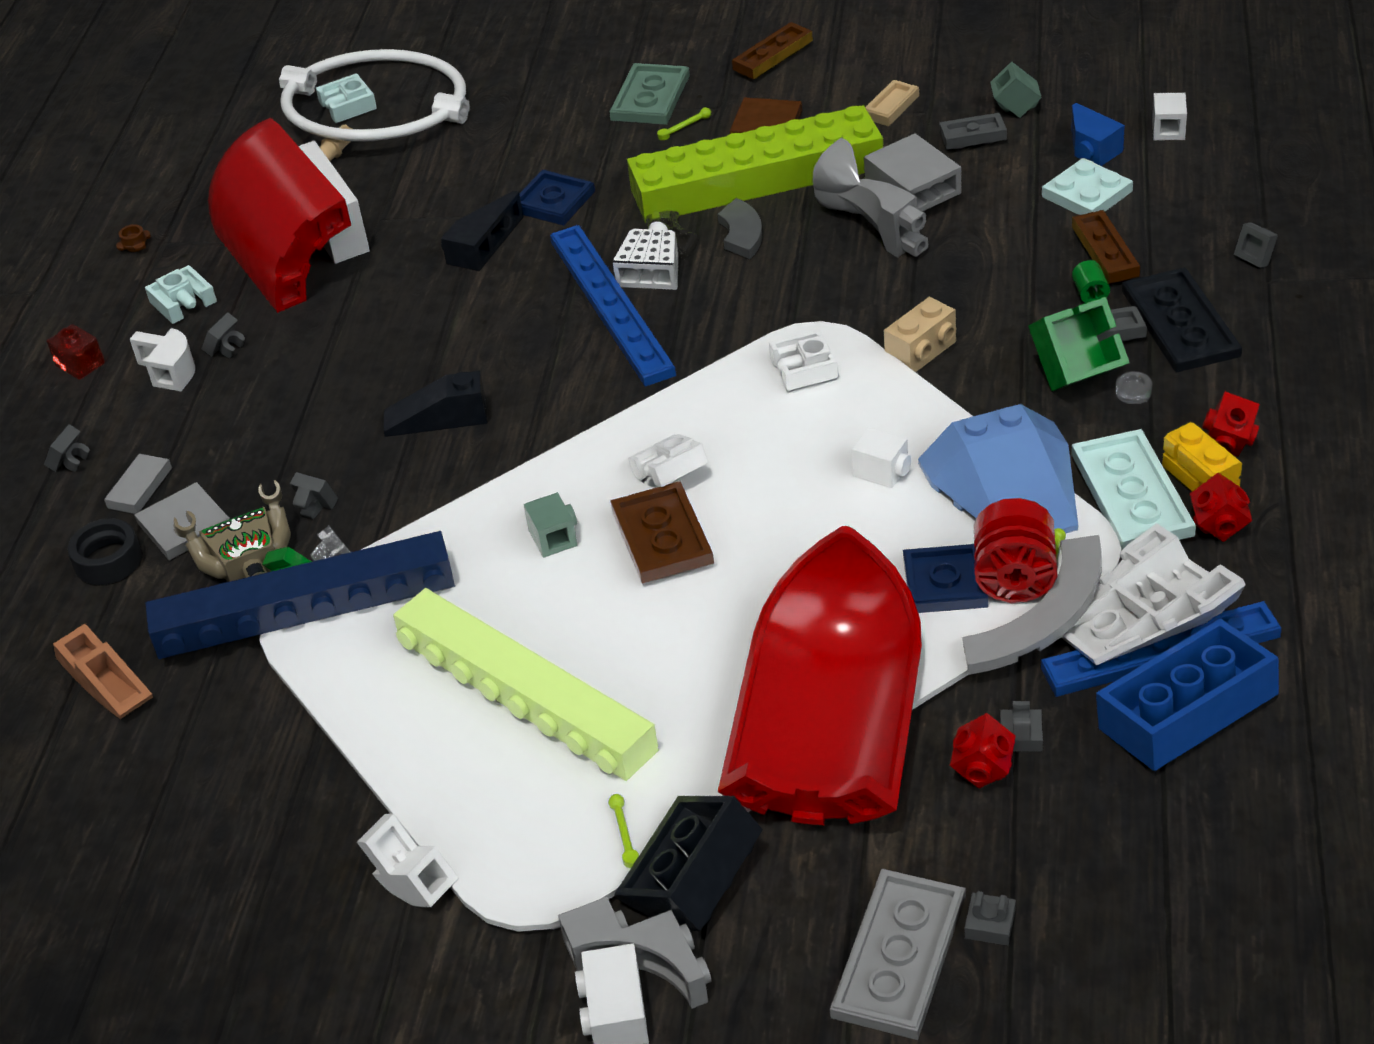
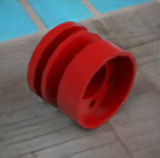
M1012 498L1002 499L989 504L978 514L973 525L976 583L987 595L996 600L1009 603L1028 602L1041 597L1053 587L1057 578L1054 519L1046 508L1035 501Z

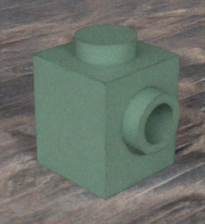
M1013 62L1009 63L990 82L994 99L1005 112L1009 113L1011 111L1019 118L1027 111L1032 110L1042 98L1037 80Z
M558 492L523 504L528 531L543 558L578 546L574 528L577 525L575 512L571 504H564Z

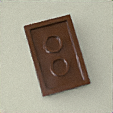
M681 481L610 500L613 515L642 584L714 564L713 552Z

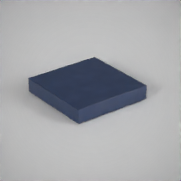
M541 170L519 193L523 215L564 226L595 193V185L590 181Z
M974 544L903 550L906 585L912 593L918 613L988 608V595L981 590L975 579Z

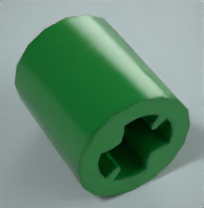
M1087 260L1074 267L1072 278L1083 302L1088 303L1108 297L1110 286L1099 263Z

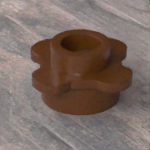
M137 224L127 225L119 231L120 242L116 243V247L120 251L126 249L129 252L140 251L146 247L145 242L151 237L150 231L143 230L142 226Z

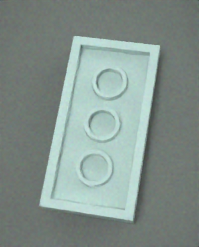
M1142 429L1072 444L1071 455L1101 513L1110 522L1120 541L1121 550L1156 523L1176 535L1179 540L1195 536L1196 525Z

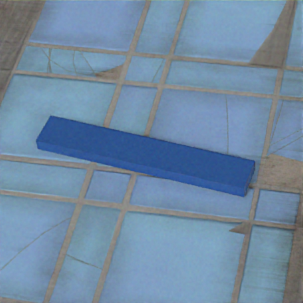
M1265 601L1224 611L1207 623L1099 665H1095L1076 650L1041 659V670L1055 697L1114 682L1220 618L1257 643L1280 638L1281 626Z

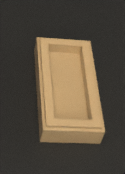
M893 80L865 108L874 122L890 126L919 97V87Z

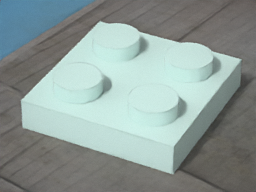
M1085 158L1080 159L1042 186L1043 198L1078 215L1100 210L1105 212L1133 192L1132 180Z

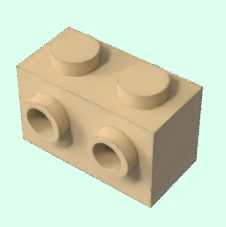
M929 296L884 329L885 352L896 357L914 372H917L956 342V310Z

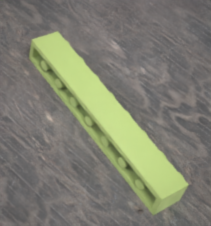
M423 589L393 614L397 628L396 637L406 649H414L425 656L432 665L436 667L441 666L451 672L459 682L463 684L468 683L480 690L488 700H496L506 706L517 718H525L535 724L546 736L556 737L564 742L575 754L585 755L596 762L604 772L608 774L614 773L627 781L659 751L655 724L431 590Z

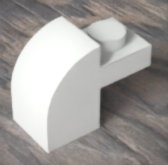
M171 328L165 336L136 331L130 338L137 363L147 367L154 387L182 391L195 373V364L187 339L182 332Z
M384 814L357 841L358 845L376 867V870L372 873L374 877L390 893L410 905L432 907L458 879L435 846H417L394 814Z

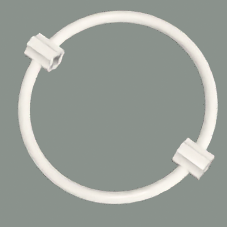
M394 49L351 52L327 58L307 68L286 65L282 68L279 78L280 88H283L280 100L281 108L287 119L308 133L329 139L364 142L400 138L422 132L443 121L463 124L467 120L470 110L469 100L465 98V81L457 69L439 58L419 52ZM370 61H402L425 65L449 77L455 88L453 95L440 92L435 95L431 115L407 124L379 129H342L321 125L301 116L294 109L292 103L294 93L310 96L315 92L316 75L341 66Z

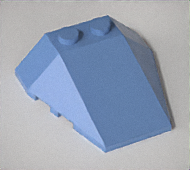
M1022 404L952 422L918 458V464L930 486L938 493L943 491L952 498L953 505L961 512L966 510L977 518L978 514L989 504L1002 499L1022 498L1035 501L1046 508L1054 519V529L1061 528L1065 533L1078 530L1069 445L1053 421Z

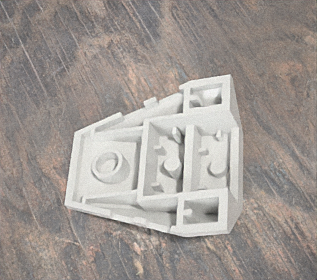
M1156 523L1120 552L1119 555L1122 560L1111 573L1105 570L1101 574L1099 582L1102 586L1094 593L1095 596L1091 604L1077 623L1061 638L1095 665H1099L1207 623L1235 602L1246 584L1241 577L1221 564L1211 572H1208L1191 561L1178 537Z

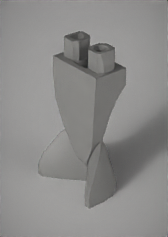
M843 138L838 139L821 154L813 171L814 194L821 206L832 210L862 214L880 233L886 251L897 258L905 252L917 257L928 248V238L920 234L919 231L926 223V213L917 209L916 196L887 182L859 179L853 148Z

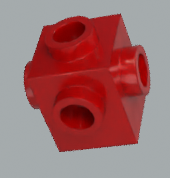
M1225 391L1216 408H1209L1202 429L1208 430L1207 434L1232 455L1238 457L1245 445L1252 446L1255 441L1259 425L1254 424L1260 404Z
M1219 472L1190 493L1195 512L1194 521L1197 527L1205 534L1211 533L1224 542L1253 521L1248 507L1250 499L1246 492Z
M985 713L958 728L953 740L954 748L950 767L979 789L995 780H1001L1009 774L1011 769L1016 735L988 713Z

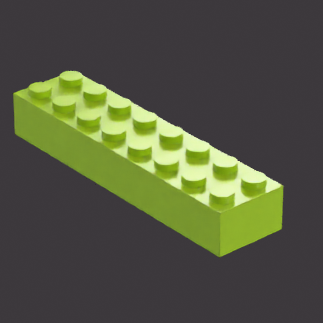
M864 105L850 106L840 111L820 113L809 118L793 119L774 126H762L756 130L731 133L721 138L701 140L690 145L674 146L667 150L643 153L637 157L628 158L627 164L631 191L646 224L728 205L736 198L745 201L813 185L814 166L821 154L840 138L847 140L851 144L858 174L865 173L864 156L882 149L883 137Z

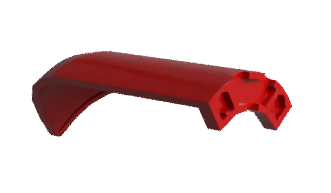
M272 118L251 127L233 142L220 160L211 180L208 205L215 234L276 312H281L307 301L306 278L311 267L309 260L312 253L316 249L321 250L330 238L351 226L345 198L285 130Z
M841 526L819 540L798 557L775 585L763 605L756 623L717 792L724 796H735L743 807L765 815L767 809L792 815L791 822L824 825L825 819L847 818L850 824L873 820L897 810L922 648L921 620L912 593L897 568L874 544L855 529L849 526Z

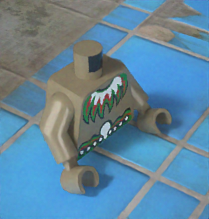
M274 480L276 492L271 496L265 495L262 484L258 487L261 499L265 504H268L269 511H266L265 507L259 508L199 531V537L195 533L196 518L192 512L186 511V517L191 523L188 527L180 526L174 517V531L178 536L187 539L188 543L185 545L201 572L230 582L271 571L262 565L267 552L287 547L291 537L285 509L279 505L282 499V490L276 480Z

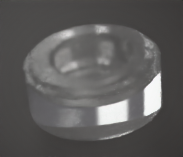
M1132 371L1124 373L1117 378L1116 396L1121 401L1129 404H1140L1151 397L1152 381L1147 375Z

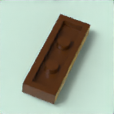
M790 22L732 59V68L738 73L755 79L812 42V31Z
M1104 210L1072 217L1073 230L1093 261L1100 264L1108 284L1140 277L1139 263Z

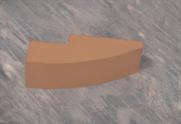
M86 624L78 627L53 644L56 659L93 698L118 718L122 719L153 698L148 688L107 642L102 643Z

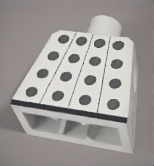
M661 222L651 223L649 229L630 230L613 260L615 279L619 285L629 288L677 290L678 248L675 232L668 230L667 226Z

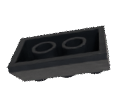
M678 796L614 895L618 900L650 918L672 910L679 926L686 924L690 931H701L702 927L710 920L712 911L723 893L731 886L733 877L741 864L752 852L754 843L763 829L735 796Z

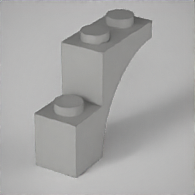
M604 897L558 915L564 943L577 971L583 970L581 952L634 943L638 968L640 970L653 973L668 981L682 993L692 1009L708 1003L706 984L711 982L709 969L703 957L695 958L692 949H695L690 930L686 924L679 926L672 910L628 926L621 910L614 912L608 898Z

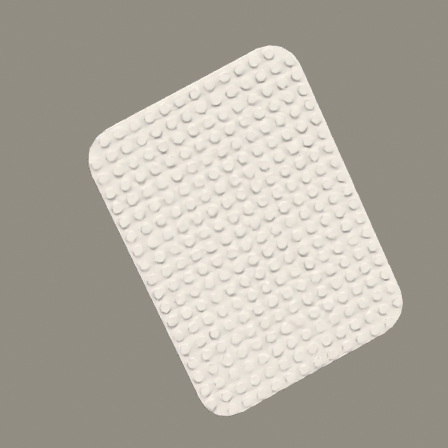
M824 321L795 323L770 332L363 548L375 547L441 530L455 587L435 591L434 593L655 724L659 751L627 781L614 773L608 774L604 772L596 762L585 755L575 754L564 742L556 737L546 736L535 724L525 718H517L506 706L496 700H488L480 690L468 683L463 684L459 682L451 672L441 666L436 667L432 665L425 656L414 649L408 650L402 646L396 637L397 628L393 614L414 597L260 634V644L272 669L388 812L396 816L416 845L435 846L458 877L450 888L469 910L488 924L517 932L560 928L558 915L607 897L608 900L614 897V893L631 869L623 864L622 855L625 851L615 811L608 804L611 795L620 794L625 800L622 807L632 848L639 855L678 796H724L717 791L753 632L763 605L779 579L798 557L839 527L849 526L874 544L897 568L906 583L903 562L904 549L974 544L973 525L976 518L966 510L962 512L953 505V499L943 491L940 493L935 491L930 486L918 464V458L952 422L972 417V415L896 357L885 352L883 347L867 335L842 324ZM820 329L837 360L838 378L787 391L783 384L782 371L778 370L777 366H774L770 359L769 342ZM867 427L906 438L908 441V455L911 456V465L908 473L905 476H901L893 488L853 476L851 449ZM674 434H680L702 443L708 463L671 483L681 481L713 552L714 564L642 584L613 515L610 500L660 487L654 484L653 478L650 476H646L642 480L636 478L628 458ZM558 492L564 504H571L575 512L577 525L574 528L578 546L543 558L528 531L523 504ZM1075 494L1078 530L1066 533L1065 540L1099 535L1102 550L1101 574L1105 570L1111 573L1121 561L1119 555L1122 551L1120 541L1110 522L1102 513ZM1061 543L1056 560L1057 576L1062 563ZM1099 581L1094 593L1102 586ZM1049 591L1041 597L1028 602L1009 603L996 600L988 595V608L918 613L921 620L922 648L912 710L969 675L962 637L993 630L1019 618L1039 603Z

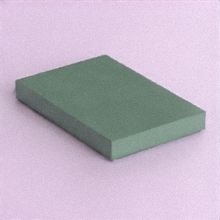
M633 63L610 110V120L667 125L690 76L689 67Z

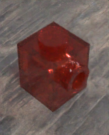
M74 324L61 329L56 335L47 340L55 365L78 380H81L105 363L97 338Z

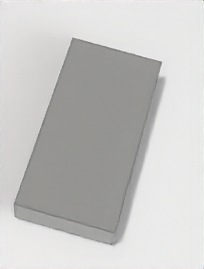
M138 454L104 499L107 508L133 514L140 512L172 469L169 459Z

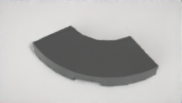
M736 198L717 214L718 223L729 231V234L724 239V249L751 259L758 251L762 242L761 219L753 207Z

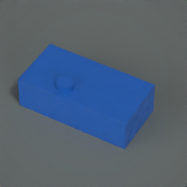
M1220 618L1096 692L1099 729L1150 769L1156 771L1278 695V657Z

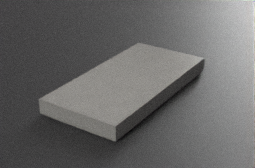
M881 869L830 1007L831 1018L918 1040L966 898V888Z

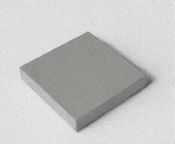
M197 482L134 514L138 525L168 560L188 551L185 545L188 543L187 539L178 536L174 531V517L180 526L188 527L191 523L186 517V511L192 512L196 518L195 533L197 537L200 536L199 531L230 520Z

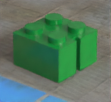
M1106 297L1043 317L1028 325L1051 391L1102 375L1130 363L1119 333L1100 342L1098 341L1097 335L1117 327Z

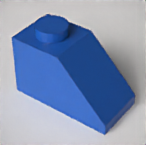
M1078 103L1073 104L1071 133L1075 157L1079 159L1085 158L1103 166L1123 152L1125 125Z

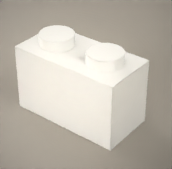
M634 943L581 952L583 970L575 971L579 998L587 997L588 1007L580 1008L583 1035H592L594 1044H649Z

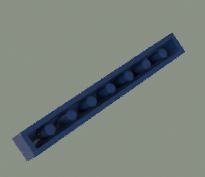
M440 530L145 602L148 632L158 659L415 597L425 588L435 592L455 587L442 531Z

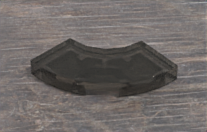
M668 210L659 212L660 217L652 219V214H649L646 217L647 229H649L650 224L653 222L665 224L668 230H672L676 234L678 259L688 261L699 242L698 234L686 231L679 225V212Z

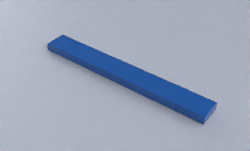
M576 225L550 234L551 244L643 385L648 386L675 377V366L581 227Z

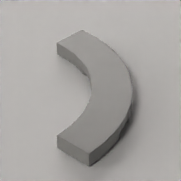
M1099 535L1061 540L1062 563L1053 587L1031 610L993 630L962 637L969 675L994 670L1018 662L1019 656L1027 654L1036 648L1041 651L1061 638L1077 623L1091 604L1095 596L1094 591L1101 577L1102 550Z

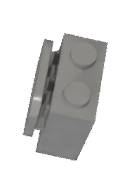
M916 133L864 156L865 179L887 182L916 196L917 209L925 211L961 194V166Z

